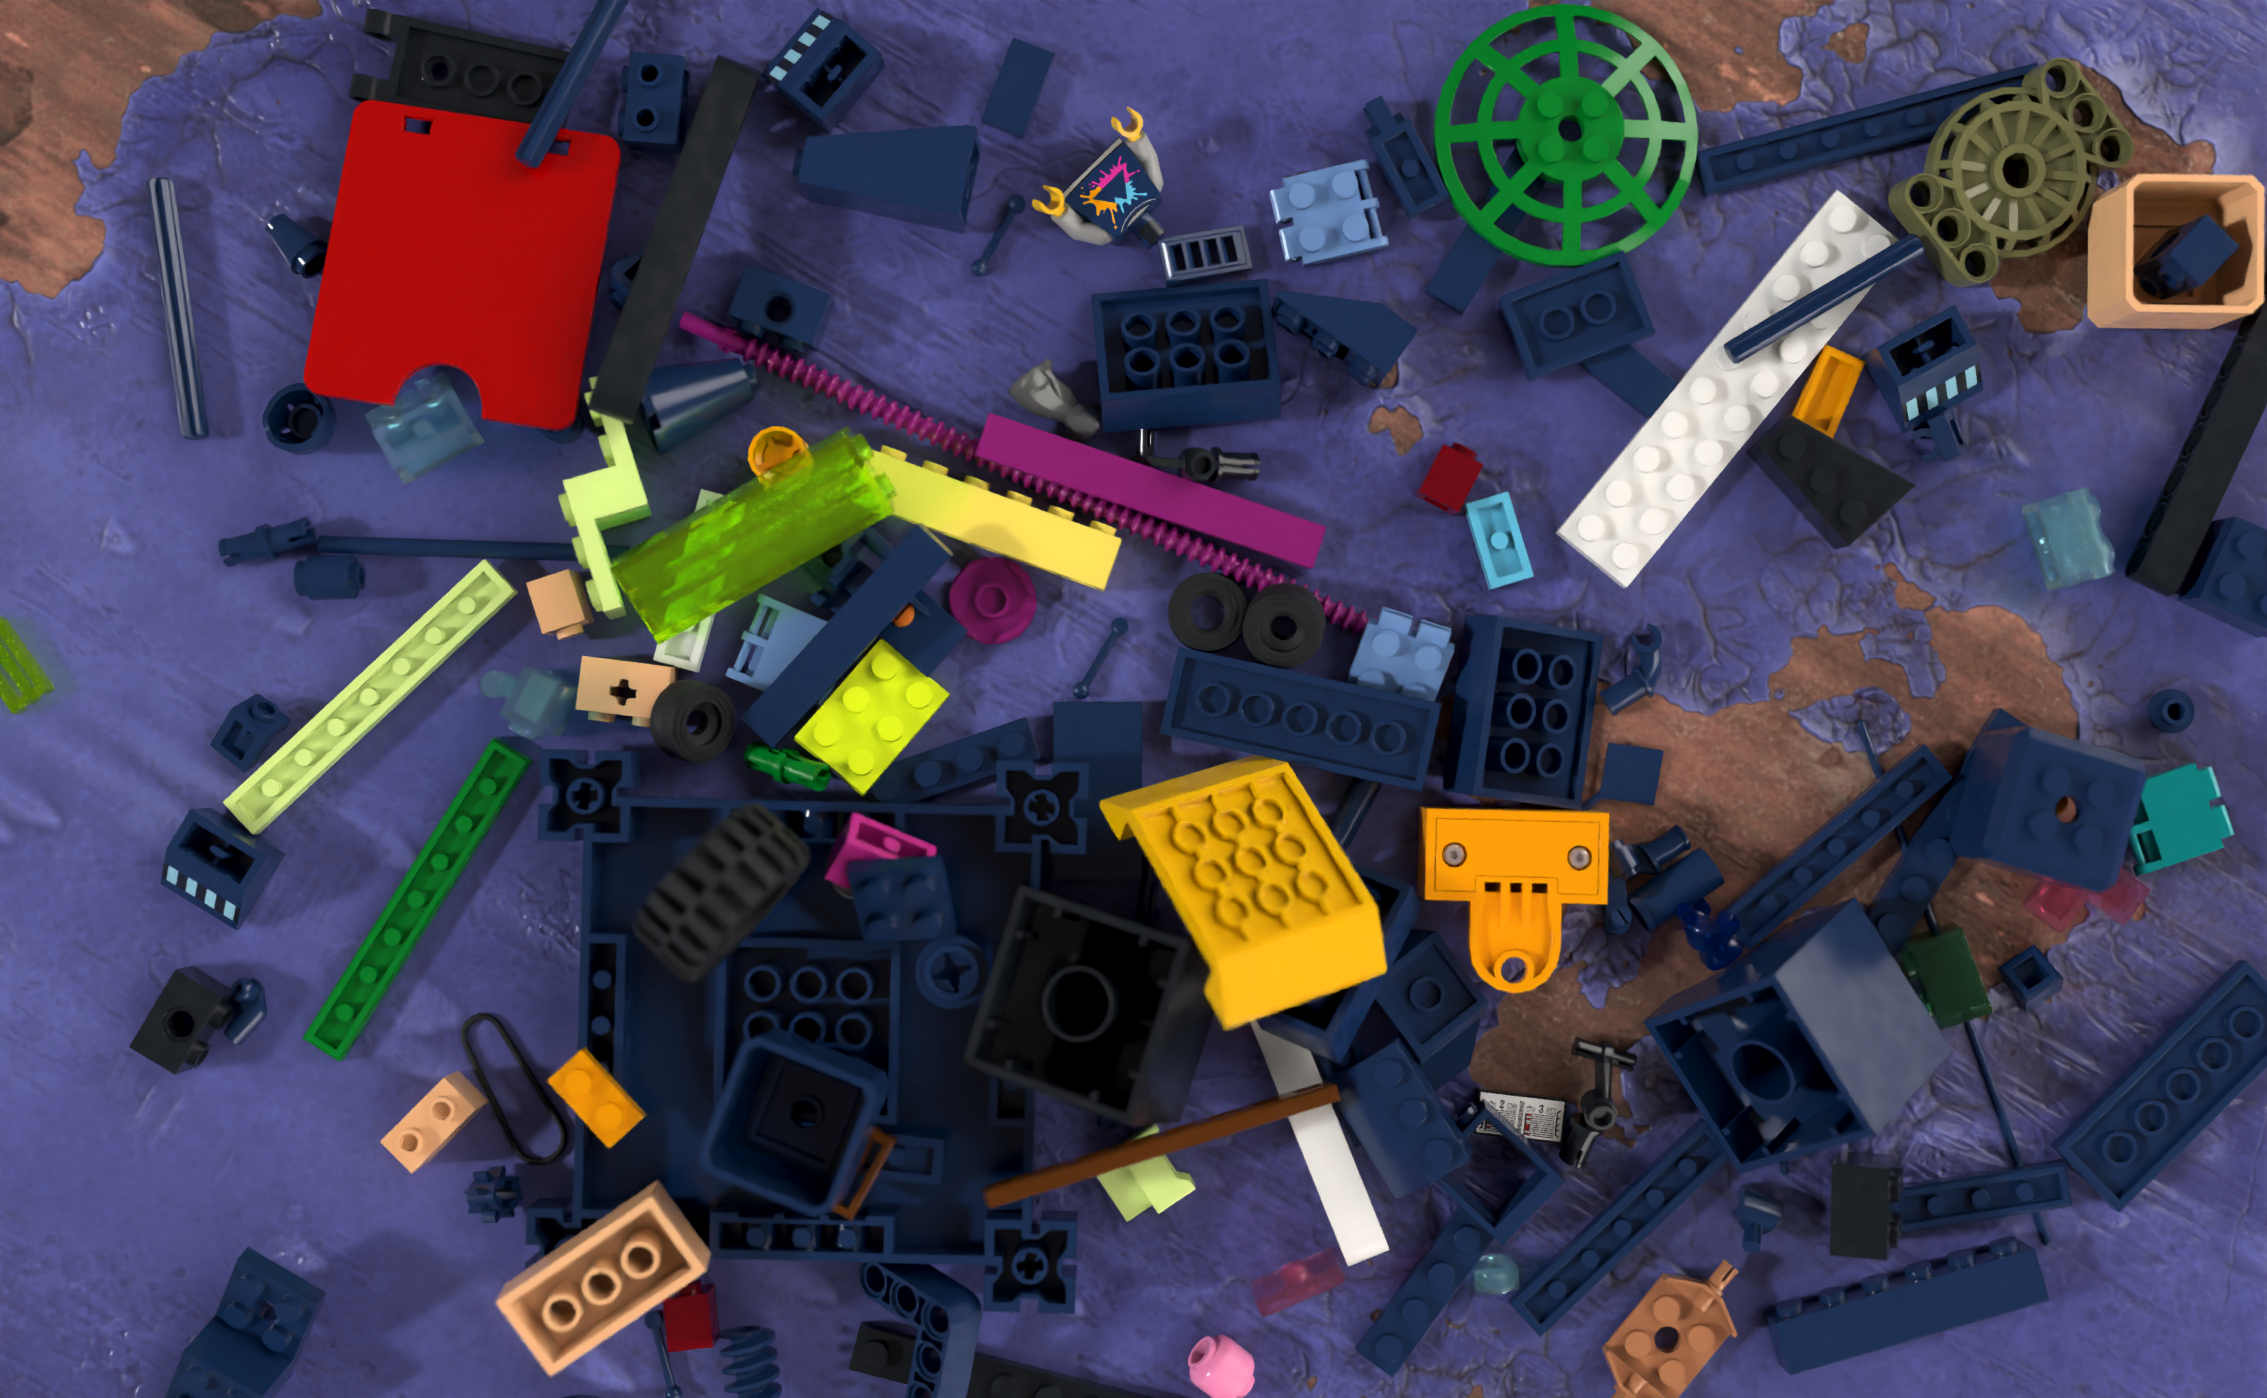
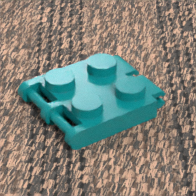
M2186 763L2147 776L2129 836V843L2136 861V865L2132 866L2135 875L2146 874L2224 848L2221 839L2234 835L2225 805L2218 804L2210 807L2208 802L2221 797L2212 766L2197 769L2195 763Z

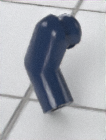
M240 978L235 981L231 988V994L234 995L235 1000L239 1003L240 1013L224 1029L223 1033L231 1042L237 1045H241L267 1016L265 988L259 981L252 978Z

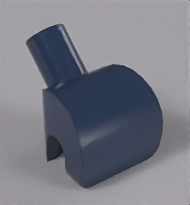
M1740 1185L1737 1195L1739 1203L1737 1210L1733 1211V1216L1740 1227L1744 1229L1743 1249L1747 1252L1755 1253L1761 1249L1762 1235L1770 1233L1778 1224L1783 1212L1784 1203Z

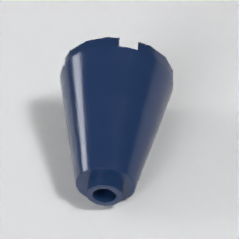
M739 358L654 366L640 405V414L659 456L673 451L752 401V391L758 389L757 379L750 363L742 365Z

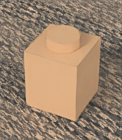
M567 569L526 583L542 634L557 635L558 641L566 640L583 634L582 626L594 623L579 572Z

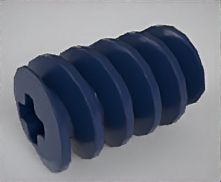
M754 1325L739 1326L718 1332L717 1338L731 1340L730 1346L719 1351L720 1356L733 1358L734 1363L721 1369L722 1374L736 1377L735 1381L724 1386V1392L736 1393L738 1398H777L781 1395L782 1386L780 1383L773 1381L779 1377L780 1368L771 1363L778 1356L777 1349L769 1346L776 1337L772 1329Z

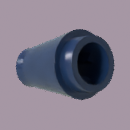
M285 214L276 215L267 223L266 233L270 236L294 274L302 275L304 278L309 279L323 272L328 248L323 240Z

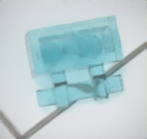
M445 372L430 380L424 377L414 382L416 387L396 397L394 407L380 405L364 414L373 429L374 437L391 467L405 484L485 442L465 405L454 391V387Z
M2088 486L2021 506L2047 590L2065 588L2090 579L2094 580L2109 576L2115 572L2112 563L2115 559L2114 548L2110 540L2103 535L2099 522L2101 508L2096 497L2090 494Z
M524 666L519 676L509 672L490 671L482 677L480 682L481 690L486 696L507 699L499 715L511 721L508 728L531 740L534 737L544 740L545 736H561L576 707L578 685L544 668Z

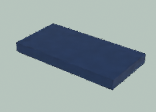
M1054 702L1053 762L1090 763L1089 798L1075 799V816H1088L1087 854H1053V880H1142V846L1137 837L1119 841L1099 807L1101 800L1142 788V702Z

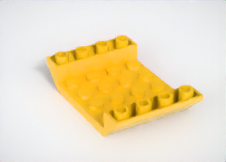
M1251 755L1100 801L1099 807L1119 841L1137 837L1210 965L1212 973L1204 992L1225 1029L1383 975L1386 972L1387 966L1377 905L1288 762Z

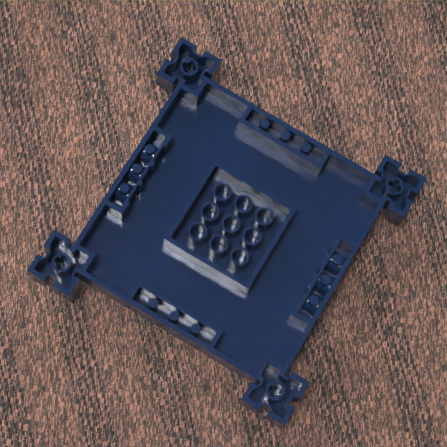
M540 749L539 786H553L552 803L538 804L537 841L574 842L583 840L577 1053L586 1047L645 1112L646 1116L609 1149L575 1112L573 1198H539L527 1207L526 1245H539V1252L525 1263V1270L659 1180L711 1252L710 1258L986 1265L983 1287V1311L1020 1312L1022 1298L1038 1299V1313L1075 1314L1077 1265H1063V1258H1076L1078 1211L1042 1210L1040 1224H1033L1034 1195L991 1209L984 1201L981 1190L983 1186L1034 1171L1036 1124L1035 1090L962 1064L985 990L976 1001L963 1008L946 1009L932 1004L923 996L918 988L915 978V967L922 950L935 939L864 943L854 900L838 894L833 888L831 881L824 878L830 850L852 812L936 846L935 856L942 855L956 921L955 935H962L979 945L988 960L990 978L1019 885L1042 890L1043 840H1050V854H1087L1088 816H1075V799L1089 798L1090 762H1052V775H1036V761L998 760L996 797L1010 798V805L628 796V788L641 787L642 751L597 750L595 751V763H588L589 750ZM746 803L761 804L808 847L810 854L808 866L800 874V878L789 889L785 897L773 908L772 912L717 967L695 982L683 980L636 937L634 920L638 917V912L647 903L652 892L663 882L662 880L678 865L680 860L699 843V840L708 832H711L721 820L730 816L737 808L743 807ZM947 952L946 967L939 974L933 975V977L950 978L952 984H955L956 991H959L960 974L972 967L971 964L967 966L963 964L956 965L953 958L950 959L949 952ZM777 1027L884 1070L890 1083V1088L875 1123L882 1130L946 1137L940 1185L876 1178L852 1221L833 1210L814 1217L707 1173L702 1167L698 1154L742 1044ZM798 1101L793 1110L796 1121L801 1125L810 1126L817 1120V1109L809 1101ZM856 1176L848 1194L842 1201L843 1204L848 1207L850 1206L865 1177Z

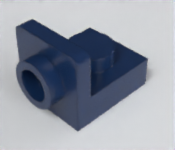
M256 694L230 710L210 746L245 773L255 767L273 736L285 730L291 720L274 703L266 700L260 694Z

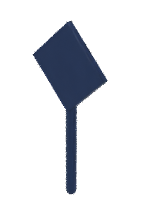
M1608 742L1600 791L1581 804L1580 810H1589L1603 799L1654 805L1664 750Z

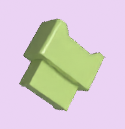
M1147 1124L1119 1144L1158 1133L1159 1128L1156 1124ZM1166 1155L1097 1176L1127 1222L1152 1205L1157 1213L1160 1214L1196 1189L1195 1182L1190 1174L1176 1171Z

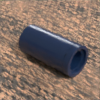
M1697 847L1628 894L1627 902L1640 924L1647 932L1652 934L1725 884V881L1712 859L1702 848Z

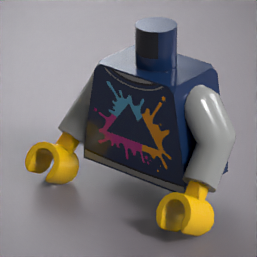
M1126 107L1127 111L1131 114V122L1127 127L1122 128L1120 121L1113 116L1111 119L1112 127L1126 137L1125 142L1118 137L1063 192L1056 187L1043 185L1042 187L1050 193V203L1045 206L1039 200L1033 199L1032 206L1039 212L1051 214V219L1074 240L1100 246L1110 242L1115 246H1119L1133 233L1150 250L1157 244V240L1162 239L1167 233V230L1151 215L1161 204L1160 192L1164 183L1157 153L1146 133L1141 130L1143 127L1142 117L1134 109Z

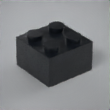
M1840 1150L1835 1157L1831 1167L1830 1256L1887 1261L1891 1249L1899 1248V1240H1902L1903 1215L1902 1213L1894 1212V1202H1899L1900 1195L1903 1194V1168L1895 1167V1155Z

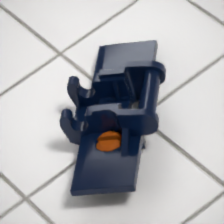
M810 491L769 537L772 542L824 586L820 591H815L809 599L820 609L828 607L835 614L874 572L857 557L859 551L866 545L884 561L895 550V547L874 529L875 523L869 518L853 530ZM841 543L843 550L842 559L834 568H831L825 562V551L831 544ZM921 589L879 636L929 678L969 630Z

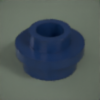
M2167 689L2158 692L2152 697L2147 713L2151 724L2157 730L2163 733L2174 734L2182 732L2190 726L2195 710L2193 702L2187 694L2180 690ZM2172 703L2178 708V715L2175 719H2171L2167 713V709Z

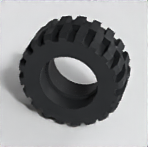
M756 803L744 804L743 807L737 808L730 816L721 820L711 832H708L699 840V843L680 860L678 865L662 880L663 882L652 892L647 903L641 907L638 917L634 920L636 937L681 979L695 982L699 978H703L710 970L717 967L724 958L729 956L785 897L789 889L800 878V874L808 866L807 863L810 861L808 847L763 805Z

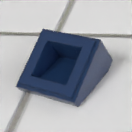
M2032 945L1997 968L1998 973L2025 1012L2032 1010L2058 993L2063 986L2064 978L2035 945Z

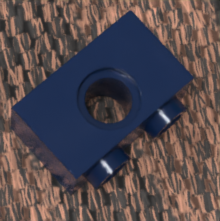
M2206 214L2167 231L2133 266V273L2139 278L2138 283L2146 293L2165 300L2202 286L2240 246Z
M746 263L727 314L734 321L738 322L737 330L757 338H762L763 333L766 332L780 338L778 345L803 354L805 347L815 351L818 350L835 301L826 292ZM787 302L791 304V313L786 320L782 322L770 320V310L776 303Z

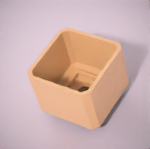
M2137 174L2099 195L2089 206L2087 317L2098 328L2212 329L2253 313L2264 302V186L2253 175ZM2206 214L2240 246L2202 286L2165 300L2146 293L2138 283L2139 278L2133 273V266L2167 231Z

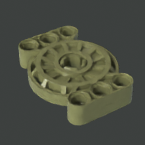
M2054 58L2031 69L2024 76L2022 87H2002L1970 99L1956 108L1939 126L1929 145L1924 173L1916 174L1896 183L1889 192L1888 204L1892 213L1906 231L1919 237L1925 248V255L1949 284L1958 288L1977 285L1992 279L1999 266L1998 260L2028 257L2047 251L2065 240L2082 222L2092 203L2097 175L2127 164L2133 156L2134 142L2130 134L2078 67L2069 59ZM2046 73L2050 74L2055 81L2054 91L2049 89L2046 84ZM1993 98H2009L2007 102L1998 105L1990 100ZM2074 108L2080 111L2082 115L2081 126L2073 119ZM1971 109V117L1960 124L1957 123L1959 119L1968 110ZM2101 142L2109 150L2108 161L2100 153ZM2005 160L2010 163L2021 160L2024 164L2017 169L2018 181L2015 187L2010 186L2003 177L2002 168ZM1912 186L1917 188L1921 194L1922 201L1920 206H1916L1910 199L1909 192ZM1939 221L1945 223L1949 230L1947 241L1941 239L1937 233ZM2061 226L2060 229L2052 237H2050L2051 231ZM2020 242H2025L2031 247L2027 250H2012L2014 245ZM1967 255L1976 264L1973 276L1965 268L1964 262Z

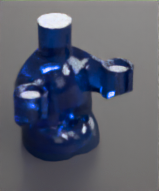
M1704 898L1693 906L1688 902H1684L1675 909V915L1683 923L1687 943L1692 949L1698 951L1702 964L1709 970L1716 971L1733 963L1740 956L1744 948L1743 941L1734 934L1741 927L1736 916L1724 910L1715 920L1708 916L1711 913V908Z

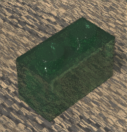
M1953 922L1907 938L1904 943L1906 952L1900 954L1901 962L1908 978L1917 979L1922 994L1917 996L1923 1001L1929 1015L1940 1030L1994 1013L1962 927Z

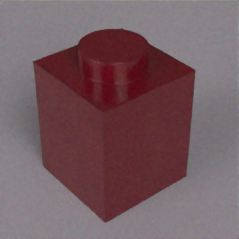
M1453 443L1451 447L1443 444L1438 449L1414 496L1454 516L1460 511L1484 464L1475 460L1477 454L1461 444Z
M693 1279L663 1300L668 1352L714 1347L719 1339L717 1334L720 1332L715 1284L702 1285L701 1279Z

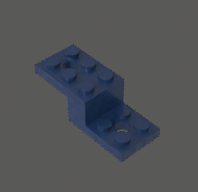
M247 1247L236 1261L216 1315L183 1351L165 1398H273L291 1377L326 1292ZM266 1300L271 1302L274 1305V1307L270 1306L266 1302Z

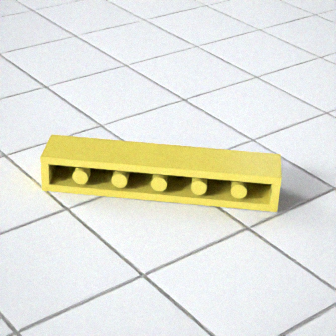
M882 445L880 452L868 449L850 498L855 503L915 525L922 523L929 530L1102 592L1105 591L1122 543L1121 538L1114 536L1115 528L1091 520L1089 527L1073 522L1075 514L1049 505L1047 512L1031 507L1032 498L1008 490L1005 497L989 492L990 483L966 475L964 482L947 476L948 468L924 460L922 467L905 461L906 453Z

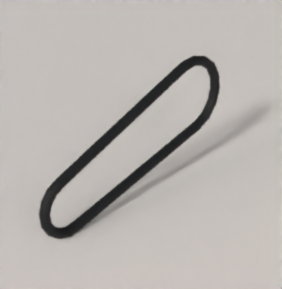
M485 1013L471 1016L465 1021L461 1029L460 1038L513 1151L521 1160L530 1165H545L555 1161L562 1154L567 1144V1130L563 1120L500 1021L496 1017ZM487 1020L497 1028L558 1125L561 1134L560 1144L557 1150L549 1157L542 1159L531 1158L519 1148L467 1038L468 1029L475 1021Z

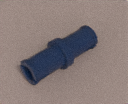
M307 517L273 527L269 524L257 526L255 532L229 539H221L219 541V552L221 557L230 554L229 558L223 560L228 567L262 557L266 560L278 558L280 552L306 545H314L316 543V533L314 527L306 529V526L312 524Z

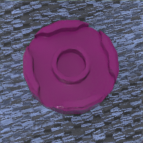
M982 557L967 564L955 576L949 593V611L951 615L969 630L966 635L970 639L986 645L1005 644L1020 637L1031 625L1037 609L1036 589L1029 574L1016 562L1001 557Z

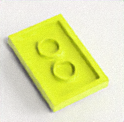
M881 638L795 735L794 740L820 762L828 764L834 774L863 797L944 704L950 694L933 679L927 678Z

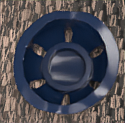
M305 383L292 384L278 391L269 401L262 418L263 427L269 442L277 448L295 455L311 454L326 446L334 434L337 421L336 412L330 399L314 394ZM289 404L295 407L292 411L288 408ZM284 429H290L291 431L287 433H282Z

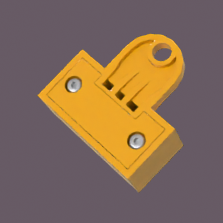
M1419 806L1417 895L1424 900L1468 901L1467 948L1470 963L1478 976L1495 989L1519 993L1533 990L1547 981L1557 967L1561 949L1562 903L1607 904L1609 813L1591 810ZM1511 957H1518L1525 964V973L1516 982L1505 981L1501 974L1502 964Z

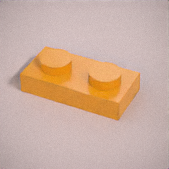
M586 1047L575 1054L547 1080L609 1149L646 1116L645 1112Z

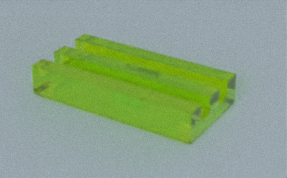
M0 616L1 638L35 685L33 688L0 641V663L23 693L19 698L0 672V697L12 714H21L26 710V706L35 704L41 699L40 697L43 694H49L55 690V687L6 617Z

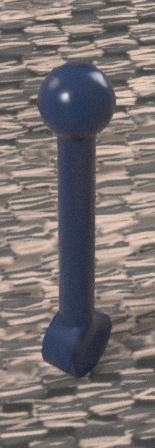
M1021 195L1010 197L1007 214L981 258L972 263L971 271L975 276L982 277L988 272L987 263L1016 214H1020L1025 210L1026 201Z
M1119 617L1112 621V632L1082 682L1074 685L1073 695L1077 699L1081 700L1089 696V686L1119 635H1124L1128 631L1129 625L1124 618Z
M652 1310L645 1316L644 1321L645 1325L653 1331L667 1384L665 1397L682 1398V1389L675 1383L661 1330L664 1317L660 1311Z

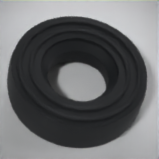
M1210 572L1195 574L1182 581L1174 590L1168 605L1169 625L1175 637L1186 647L1206 653L1217 652L1233 644L1242 634L1247 603L1240 588L1229 578ZM1204 595L1218 598L1225 608L1223 622L1212 630L1200 629L1193 623L1190 617L1192 603Z

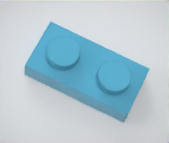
M1507 491L1463 505L1488 589L1491 590L1534 577L1509 492Z

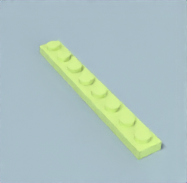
M483 559L226 798L223 804L252 835L260 834L506 605L518 591L489 560Z

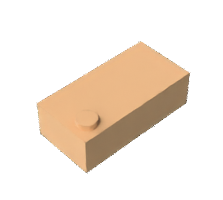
M657 1180L507 1282L495 1303L551 1377L704 1273L707 1269L711 1252L659 1180Z

